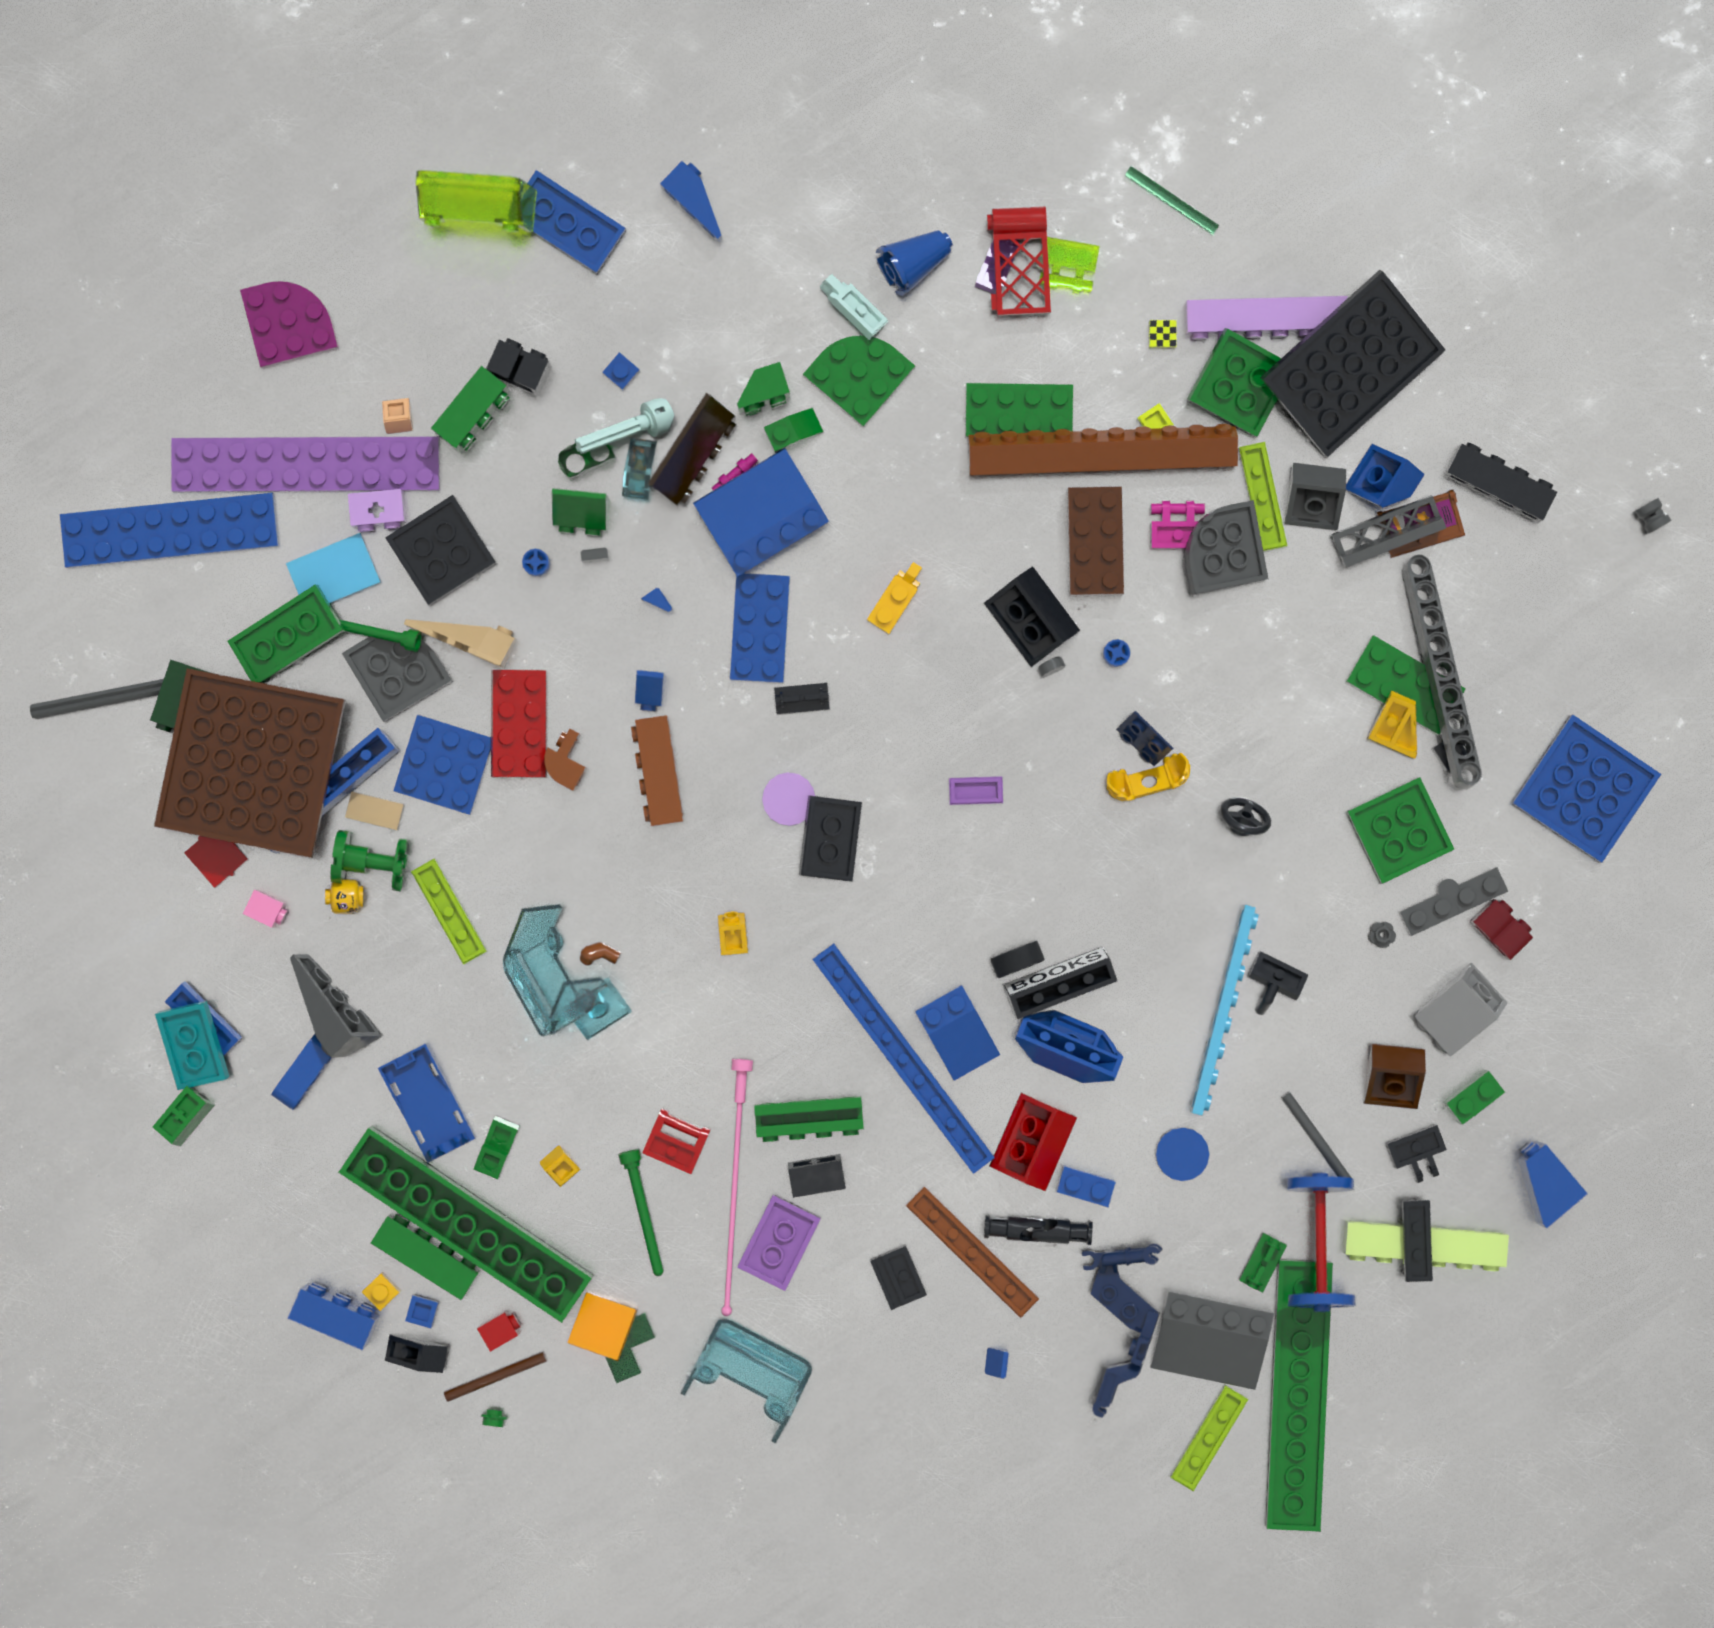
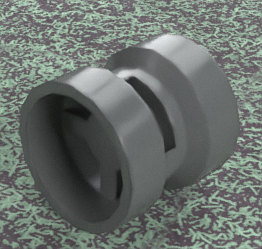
M1659 498L1635 510L1637 516L1645 522L1644 528L1648 534L1672 521L1669 515L1663 512L1662 503ZM1654 512L1656 513V514H1655L1654 516H1652V517L1649 516L1650 514H1652V513H1654Z

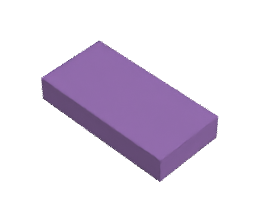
M1003 776L949 778L950 805L1003 803Z

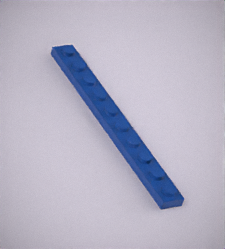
M833 943L812 960L974 1174L993 1160L995 1157Z

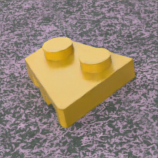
M1391 691L1369 732L1368 739L1415 759L1417 756L1416 701Z

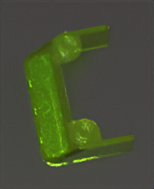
M428 170L416 171L415 184L419 219L424 222V225L439 227L440 222H446V220L496 223L502 226V230L506 232H518V229L522 228L528 233H533L537 190L522 179L499 175Z

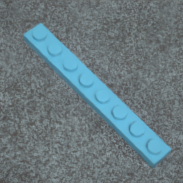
M1243 905L1190 1110L1191 1113L1203 1116L1204 1110L1209 1111L1212 1100V1096L1208 1095L1210 1084L1215 1085L1219 1070L1215 1069L1217 1058L1222 1059L1225 1044L1221 1043L1223 1034L1229 1033L1232 1018L1228 1017L1230 1006H1236L1239 992L1235 991L1237 981H1242L1245 966L1241 965L1243 956L1249 955L1252 940L1248 939L1250 929L1255 930L1259 914L1255 913L1256 907Z

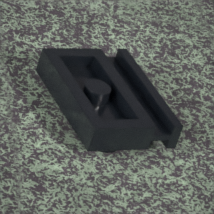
M906 1245L870 1260L891 1310L927 1295Z

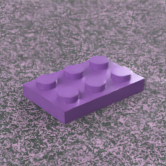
M772 1195L737 1268L785 1291L821 1218Z

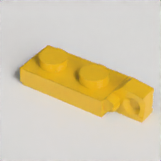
M913 562L906 573L900 570L890 582L867 618V621L890 634L918 590L920 582L915 579L922 567Z

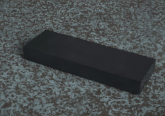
M1430 1200L1402 1201L1405 1282L1433 1281Z

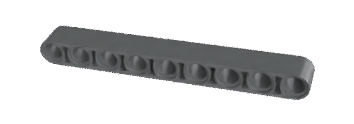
M1414 555L1402 569L1403 578L1452 780L1458 788L1469 789L1482 776L1479 758L1432 565L1426 556ZM1411 564L1420 565L1423 573H1414L1411 569ZM1418 589L1425 590L1429 595V599L1422 600L1418 596ZM1424 615L1432 616L1435 620V625H1427L1424 621ZM1430 641H1437L1441 645V651L1436 652L1431 649ZM1437 666H1442L1446 669V678L1440 677L1437 674ZM1443 692L1450 693L1454 698V702H1445L1442 695ZM1449 718L1457 719L1460 723V728L1453 729L1449 725ZM1462 744L1466 748V755H1459L1455 750V745ZM1462 770L1471 772L1472 781L1463 779L1461 775Z

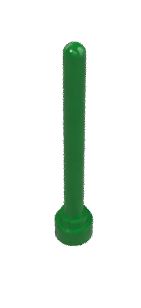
M339 619L345 632L400 643V646L404 647L405 650L417 652L420 648L422 641L421 631L409 629L401 633Z
M639 1149L629 1150L618 1154L620 1164L624 1165V1169L628 1170L653 1274L661 1276L664 1270L638 1166H640L639 1160H641Z

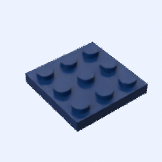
M417 715L393 791L471 815L491 752V737Z

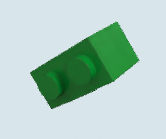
M1484 1070L1444 1100L1443 1104L1456 1121L1463 1125L1503 1095L1505 1091L1490 1071Z

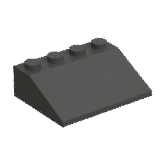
M1166 1289L1150 1368L1256 1390L1269 1341L1274 1313L1270 1310Z

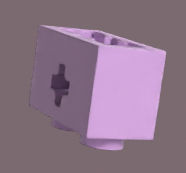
M402 489L348 494L350 525L353 528H358V532L373 531L374 526L384 525V529H398L401 523H407L404 491ZM377 504L384 509V512H381L378 518L371 513V510H374Z

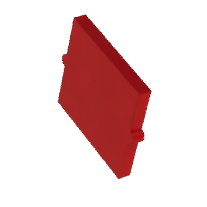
M199 836L198 841L184 852L214 888L227 877L234 876V871L248 860L235 843Z

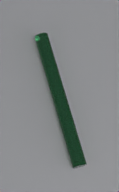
M1130 166L1125 175L1214 234L1219 227V224L1133 166Z

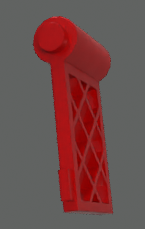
M1046 206L992 209V214H987V230H992L996 283V294H991L992 311L997 310V316L1051 313ZM1030 239H1041L1042 250L1036 257L1024 248ZM1016 240L1025 241L1020 245ZM999 241H1011L1018 248L1007 258L1000 252ZM1020 250L1032 260L1023 271L1011 262ZM1041 255L1043 264L1037 260ZM1000 257L1005 261V263L1001 267ZM1034 263L1043 270V277L1037 284L1025 275ZM1007 264L1019 274L1010 285L1001 278V271ZM1021 277L1033 286L1024 298L1012 288ZM1043 281H1044V291L1039 287V285H1040ZM1001 284H1003L1007 288L1003 293ZM1037 290L1044 296L1045 307L1034 308L1026 300ZM1008 291L1020 300V303L1014 309H1003L1002 298ZM1024 303L1028 308L1019 307Z

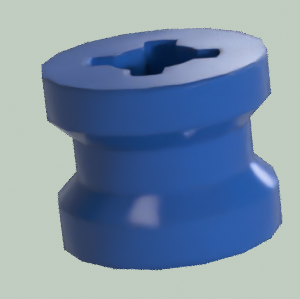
M530 549L524 554L522 565L528 574L538 577L544 575L549 570L550 560L542 550Z
M1112 640L1107 643L1103 650L1105 662L1113 667L1124 665L1130 657V648L1123 640Z

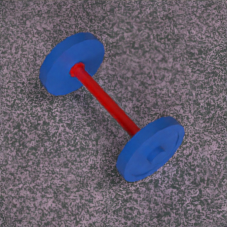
M1313 1173L1311 1177L1287 1179V1191L1315 1194L1316 1292L1288 1295L1289 1307L1314 1308V1312H1330V1308L1356 1306V1295L1327 1292L1326 1194L1328 1192L1353 1191V1178L1328 1176V1173Z

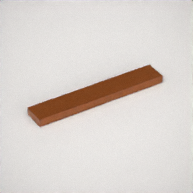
M925 1186L906 1204V1207L1020 1318L1039 1300Z

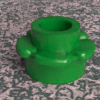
M487 1409L486 1414H481V1417H483L482 1425L503 1428L504 1420H507V1417L502 1416L503 1411Z

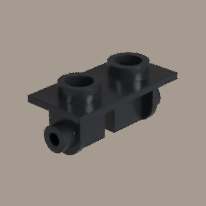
M827 683L774 688L777 714L830 709Z

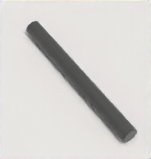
M1291 1092L1282 1096V1100L1338 1177L1352 1178Z

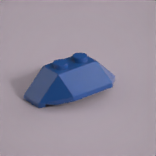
M1056 1010L1023 1017L1015 1038L1033 1063L1081 1083L1114 1081L1123 1060L1122 1054L1117 1051L1115 1045L1103 1030Z

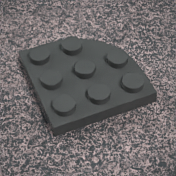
M1254 500L1216 508L1197 522L1189 536L1185 554L1191 594L1269 579Z
M368 637L342 653L383 722L452 682L439 657L423 641H421L419 650L412 652L405 650L404 647L400 646V643Z

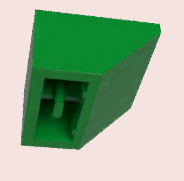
M777 362L754 370L737 403L740 414L745 413L746 417L762 412V407L771 405V408H777L787 404V399L791 397L781 363Z

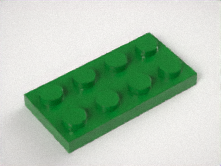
M966 383L965 437L978 432L1001 434L1005 431H1014L1016 433H1028L1032 430L1055 432L1059 429L1073 431V385Z
M315 584L227 642L250 681L264 683L345 631L319 585Z
M1372 635L1346 682L1385 704L1391 691L1416 701L1417 723L1439 735L1441 730L1425 665ZM1437 672V674H1438L1440 677L1446 678L1445 676H1443V675H1441L1440 673ZM1461 686L1462 693H1464L1466 688ZM1443 692L1444 701L1453 703V696L1448 692Z

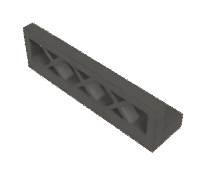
M1430 495L1332 534L1341 561L1347 568L1446 529V525L1439 514L1433 496ZM1429 503L1434 517L1426 520L1416 518L1415 514L1418 508ZM1412 510L1411 515L1405 513L1407 511ZM1401 514L1409 518L1403 529L1396 530L1389 527L1393 518ZM1387 520L1386 525L1380 522ZM1413 520L1418 522L1416 524L1411 525ZM1376 524L1383 527L1380 538L1372 540L1365 537L1369 526ZM1362 530L1361 534L1355 533L1356 531ZM1388 530H1390V531L1393 532V533H1390V534L1386 535V533H1387ZM1351 534L1359 538L1355 548L1344 551L1340 541L1341 537ZM1362 540L1367 541V543L1361 545Z

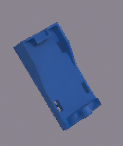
M428 1043L378 1068L427 1163L476 1138ZM433 1063L439 1075L434 1076L429 1064ZM394 1082L396 1083L401 1093L398 1096L392 1086V1083ZM457 1110L463 1120L461 1124L458 1123L453 1113ZM420 1130L425 1140L424 1143H421L416 1131Z

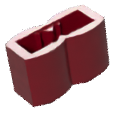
M1493 899L1470 922L1507 960H1511L1533 939L1529 933L1532 929L1524 920L1520 919L1517 921L1511 915L1513 909L1504 900L1498 902L1496 899Z

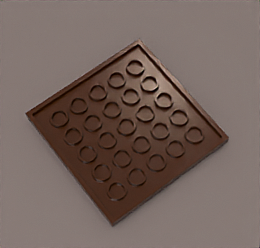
M187 668L154 827L313 858L346 700Z

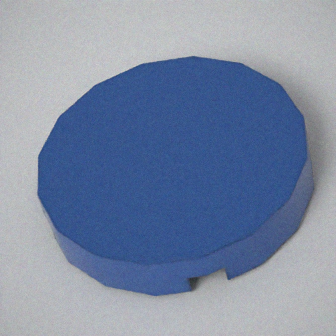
M1184 1127L1171 1129L1164 1134L1157 1143L1155 1153L1157 1164L1162 1172L1171 1179L1179 1181L1192 1180L1202 1174L1208 1165L1210 1155L1208 1144L1202 1135L1193 1129Z

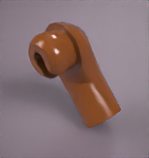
M597 942L585 946L581 950L580 961L584 965H591L594 960L604 958L615 964L621 952L602 942Z

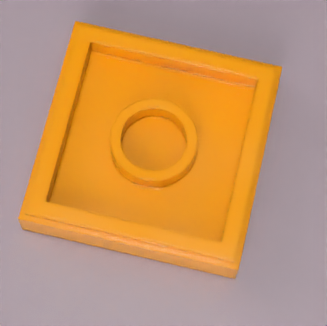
M586 1292L567 1343L619 1361L637 1310Z

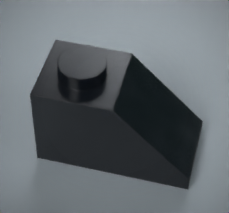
M389 1334L385 1361L420 1372L443 1373L448 1347L431 1341Z

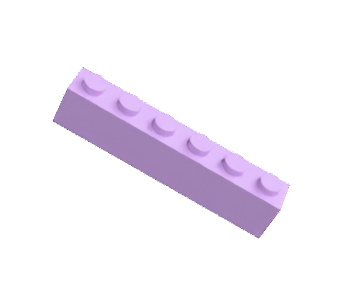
M1348 296L1187 300L1185 303L1186 335H1192L1194 340L1208 339V335L1218 334L1220 338L1224 329L1228 328L1237 334H1246V338H1261L1262 333H1272V337L1282 338L1288 337V333L1299 332L1300 337H1305L1338 308Z

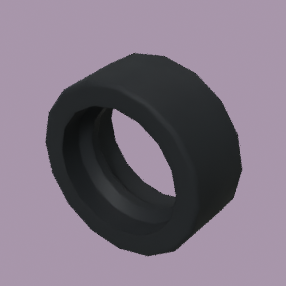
M1034 941L995 956L990 960L997 978H1001L1044 961L1045 958L1038 941Z

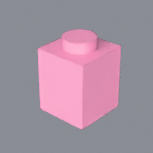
M254 890L243 914L271 928H275L276 924H282L287 914V910L284 909L286 903L264 892Z

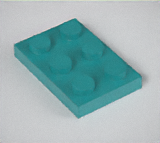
M207 1001L167 1009L155 1014L177 1090L184 1089L186 1086L195 1087L222 1081L230 1077Z

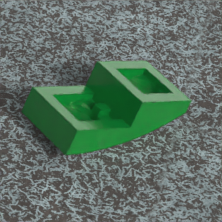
M495 1116L473 1170L498 1179L520 1126Z

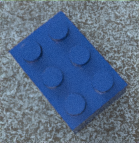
M312 1282L311 1285L306 1284L300 1288L288 1319L360 1350H363L369 1344L380 1318V1315L375 1313V1308L361 1303V1306L350 1303L351 1298L340 1293H336L334 1296L326 1293L327 1288Z

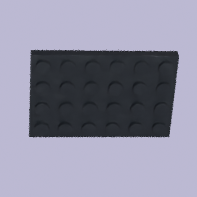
M1378 270L1260 378L1325 457H1328L1446 350L1383 271Z

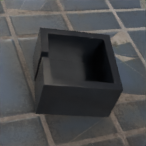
M509 338L506 339V342L498 340L486 370L498 379L539 396L552 368L549 361H547L546 355L534 349H531L530 353L523 351L522 344Z

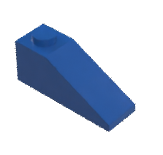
M681 161L660 183V186L719 243L722 240V235L702 179L699 177L702 173L691 162L686 165Z

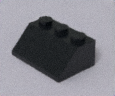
M1033 566L1014 578L984 602L1031 667L1081 631Z

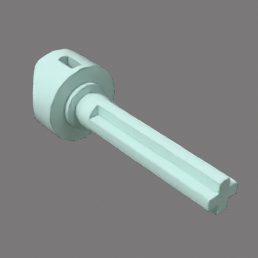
M663 398L647 401L641 404V415L575 439L576 449L583 454L647 430L652 437L668 432L674 418L671 405Z

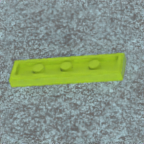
M1261 442L1239 447L1238 450L1249 501L1254 500L1263 552L1287 547L1266 444Z
M434 858L411 871L463 965L487 952L436 859Z
M1224 1385L1170 1478L1194 1492L1249 1400L1248 1398Z

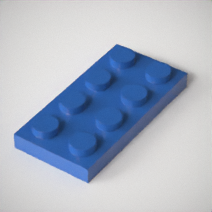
M537 170L507 214V216L596 274L626 230L624 226Z
M748 573L736 576L730 680L784 683L790 576Z

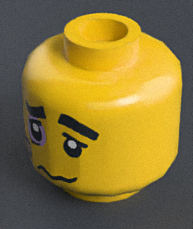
M344 879L342 884L332 882L331 889H325V905H331V911L334 914H355L358 912L359 907H363V886H359L358 881L354 879Z

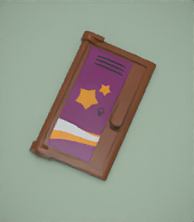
M1453 489L1447 493L1433 496L1439 514L1445 522L1446 529L1390 550L1391 558L1465 536L1456 504V493ZM1429 503L1418 508L1415 514L1416 518L1426 520L1434 517ZM1390 509L1384 512L1379 511L1376 512L1377 516H1379L1394 509ZM1412 510L1407 511L1405 513L1411 515ZM1401 514L1393 518L1389 527L1396 530L1403 529L1409 518ZM1384 520L1380 523L1386 525L1387 520ZM1413 520L1411 525L1416 524L1418 522ZM1388 530L1387 533H1386V535H1388V534H1390V533H1393V532L1390 531V530Z

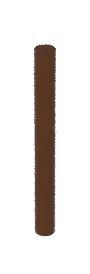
M544 1352L538 1353L445 1391L444 1396L447 1402L545 1363L547 1359Z

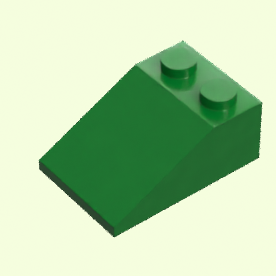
M552 488V524L554 527L559 528L558 532L574 534V530L578 529L585 530V535L601 536V532L608 531L610 499L607 494Z

